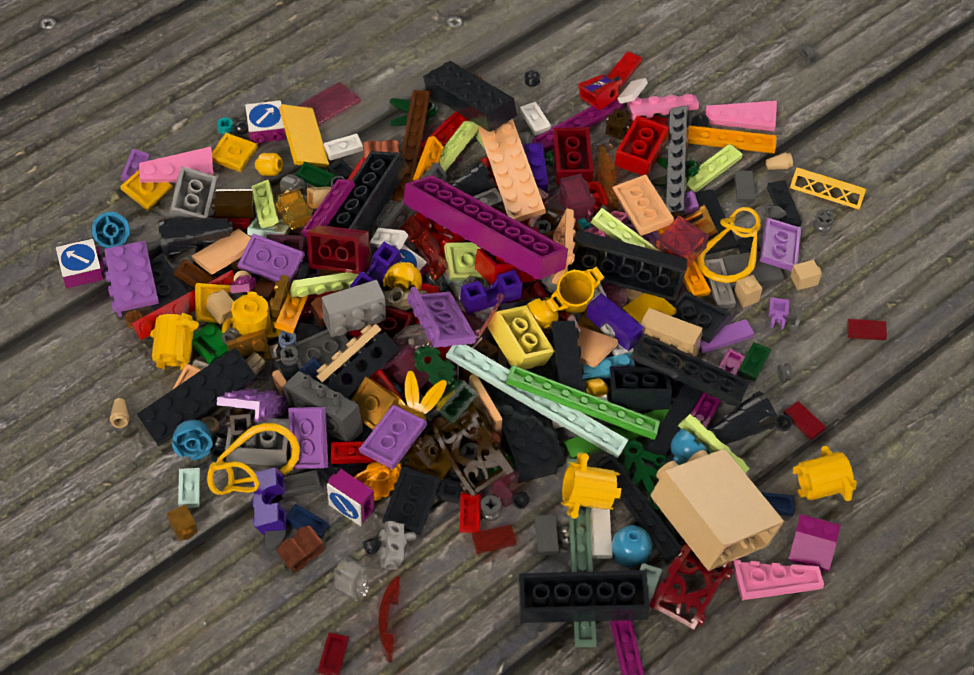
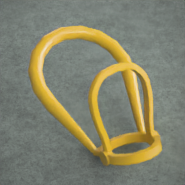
M742 207L733 212L730 218L722 219L720 224L726 227V229L708 241L699 250L696 259L700 271L706 277L716 282L731 283L748 277L754 270L757 259V232L761 228L759 214L754 209ZM743 210L751 212L755 216L756 224L752 228L735 226L734 221L737 213ZM730 230H733L740 237H754L748 266L742 272L725 276L716 274L706 267L704 262L705 254Z
M262 423L252 426L242 433L218 457L216 462L210 464L207 475L210 490L216 495H225L232 491L254 492L259 488V480L249 466L242 462L226 463L222 459L253 435L263 431L280 433L289 440L292 447L291 458L285 466L279 469L283 475H286L293 470L299 460L300 446L297 437L288 428L275 423ZM231 467L244 469L250 477L235 480ZM225 468L228 474V484L223 491H219L213 481L214 471ZM254 482L255 484L254 487L233 486L234 484Z

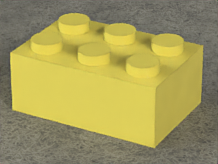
M526 305L497 311L487 324L489 331L511 366L513 365L524 370L542 366L547 363L555 352Z

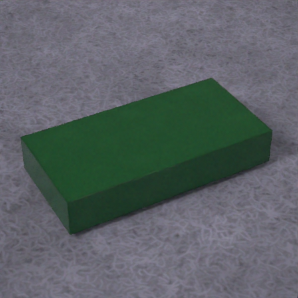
M304 162L296 173V176L315 187H330L331 180L336 177L335 174L307 162Z

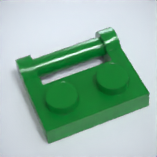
M209 322L193 334L192 348L202 355L208 364L229 352L227 345L222 341V331L212 322ZM201 340V341H202L204 344H206L212 351H214L215 354H211L207 349H205V348H204L200 343H198V342Z

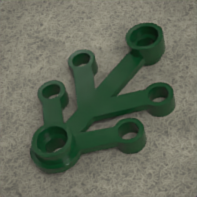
M637 441L628 442L624 447L626 459L622 468L629 476L628 472L633 462H635L637 469L632 481L638 488L642 479L650 496L649 504L655 511H661L659 507L653 505L655 501L651 498V494L655 487L650 476L657 478L656 474L659 470L645 465L642 459L654 462L657 468H661L666 464V458L663 455H656L645 451L643 445ZM632 449H636L638 452L636 454H632L630 451ZM662 459L664 460V462L662 464H658L657 460Z

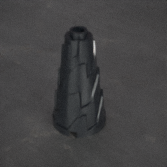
M480 160L467 167L464 172L454 177L448 183L472 197L496 188L493 178H490L488 175L490 172Z
M211 217L200 219H159L158 229L159 233H161L160 242L164 256L178 254L185 250L197 248L198 245L216 242L218 239L230 236V233L233 232L232 221H228L227 218L213 219Z
M758 391L742 402L739 408L733 409L707 430L714 433L715 437L722 444L727 445L759 434L767 429L770 430L778 426L779 423L774 422L778 420L772 404L768 398L762 400L760 397L764 394Z

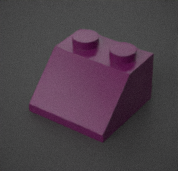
M800 514L788 561L806 566H818L819 569L829 572L841 525Z

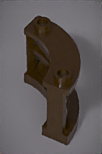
M472 401L466 405L467 409L441 427L435 426L433 428L435 432L433 438L441 446L447 459L462 481L460 482L462 489L466 493L470 492L472 496H475L476 493L503 475L510 474L514 469L498 442H492L491 430L486 423L484 415ZM473 428H476V432L473 435L466 432L467 430L471 432ZM452 433L451 438L447 439L446 435ZM464 436L472 440L483 439L477 449L478 461L459 455L461 441ZM487 449L489 450L490 454L488 456L484 455V458L486 459V461H484L483 451ZM459 463L462 464V465H464V466H466V467L464 468V471H463V469L461 468V466L459 465ZM501 466L500 469L489 475L488 469ZM479 469H482L485 478L474 485L470 480V474L475 473L478 479L480 477Z

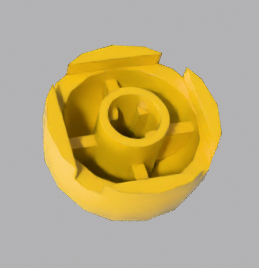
M399 262L393 264L388 269L383 278V285H387L390 288L389 291H392L394 288L411 291V287H416L420 291L422 276L413 264Z
M545 297L546 300L544 301L538 298L529 302L526 306L543 333L547 334L551 322L558 321L559 313L558 311L554 313L546 301L550 298Z

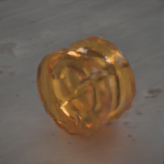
M138 311L128 312L125 316L126 326L129 329H134L131 321L133 318L140 319L142 314Z

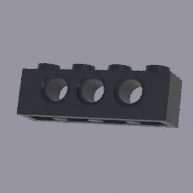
M378 332L370 339L371 343L365 347L363 345L355 353L356 356L352 360L348 359L340 366L342 369L339 372H333L326 378L327 382L325 385L347 398L360 387L365 376L371 377L399 352L400 348L386 332L381 334ZM373 347H377L380 350L378 358H373L371 355ZM359 360L365 362L366 367L363 371H359L356 368V363ZM345 373L351 376V381L347 385L341 380L342 375Z

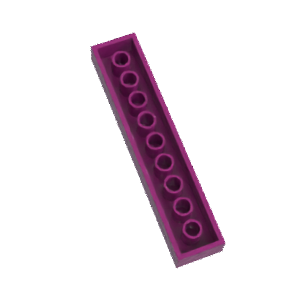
M430 175L405 184L403 204L423 214L424 217L432 219L437 224L448 228L451 232L457 233L465 240H469L478 247L489 251L492 255L503 259L506 263L514 265L520 271L530 274L533 278L540 280L565 269L568 248L441 179Z

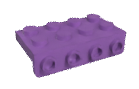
M140 241L104 249L105 257H102L104 268L108 267L105 275L107 283L111 282L112 285L108 286L110 298L114 297L115 300L111 301L113 312H117L118 317H122V311L159 304L146 242Z
M411 287L410 294L407 297L408 304L412 306L415 317H418L420 326L424 328L427 339L431 341L433 347L475 343L476 335L451 292L419 294L416 287Z
M246 388V390L232 391V393L225 392L224 396L217 397V405L255 409V421L257 422L284 416L288 410L286 396L276 395V391L271 390L258 392V389Z

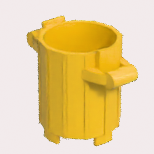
M597 267L586 271L574 269L565 272L558 280L556 291L546 302L554 313L560 310L575 314L586 311L588 304L593 299L594 290L605 277Z
M247 292L248 295H242L235 302L233 301L231 307L233 318L223 322L222 333L230 328V324L233 323L232 328L238 330L241 337L260 330H264L267 342L270 339L273 340V338L279 337L283 330L276 328L275 332L274 326L276 322L271 321L268 302L262 296L257 295V292Z
M182 313V315L165 314L156 318L155 329L150 333V336L154 338L152 359L157 362L156 367L165 369V365L180 366V370H183L185 365L190 363L193 331L199 326L197 321L192 320L193 316Z
M823 446L821 457L799 462L798 466L793 467V474L798 473L801 489L797 490L801 498L806 497L808 500H814L840 493L844 500H852L853 490H856L857 481L853 478L851 465L843 452L832 453L828 446Z
M583 452L577 454L576 463L568 462L570 465L565 472L562 486L563 502L561 504L569 506L567 515L574 519L579 515L580 506L613 510L611 506L614 503V499L620 498L621 488H617L616 475H619V473L613 470L588 467L587 461L589 456Z

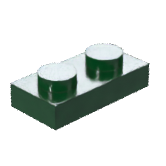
M753 342L737 374L755 382L770 355L771 349Z

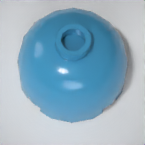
M105 212L94 220L91 226V234L94 241L103 248L121 246L129 236V225L127 220L118 213Z
M191 419L177 426L172 441V447L177 455L182 458L186 456L191 457L190 460L204 458L210 453L213 436L210 428L204 422Z
M684 429L677 432L671 442V452L675 456L673 460L678 465L687 463L691 456L701 450H705L710 454L701 442L699 444L694 440L695 437Z
M629 525L620 528L613 536L611 543L612 554L616 562L622 566L634 568L636 565L645 564L649 560L652 551V541L646 530L639 526Z

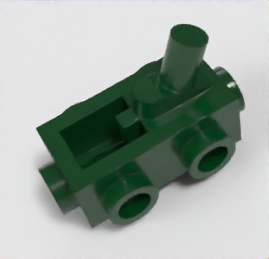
M428 344L424 347L420 345L414 351L415 356L413 359L416 362L413 365L421 373L425 370L430 375L427 379L433 385L441 380H445L447 382L446 387H448L455 380L453 377L456 374L453 371L455 366L448 359L443 361L439 357L441 352L436 347H433V345L430 347ZM426 356L431 357L430 363L424 362Z

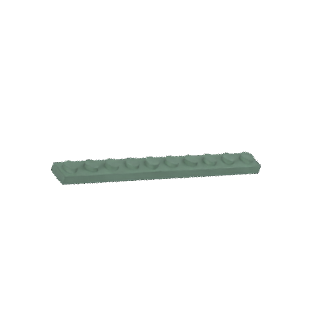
M567 459V468L570 465L568 462L576 463L577 459ZM580 506L578 517L576 519L569 517L571 572L593 571L589 507ZM595 621L574 622L575 647H596Z

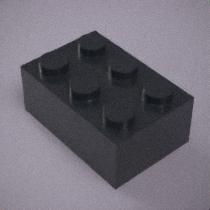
M610 366L608 386L611 403L626 409H670L672 393L670 376L656 372L648 366Z

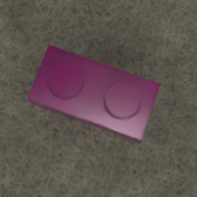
M250 275L238 276L239 279H235L230 285L231 293L250 292L256 286V278H250Z

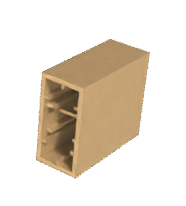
M726 449L711 454L701 450L691 456L687 463L678 465L675 461H671L661 467L656 474L659 481L651 494V498L708 571L767 547L784 523L783 519Z

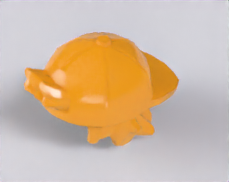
M377 461L372 462L366 467L365 471L358 473L354 478L371 488L374 492V501H378L381 497L389 496L390 491L394 490L401 473V464L399 462L393 470Z

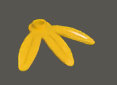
M409 371L405 380L407 405L399 398L395 406L426 421L425 414L440 400L447 382L445 380L439 381L426 393L421 403H419L418 383L413 371Z

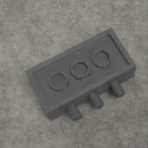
M300 371L283 385L288 409L325 407L327 434L339 442H353L363 432L360 408L355 401L348 400L341 393L334 392L324 383H319L310 375H305Z

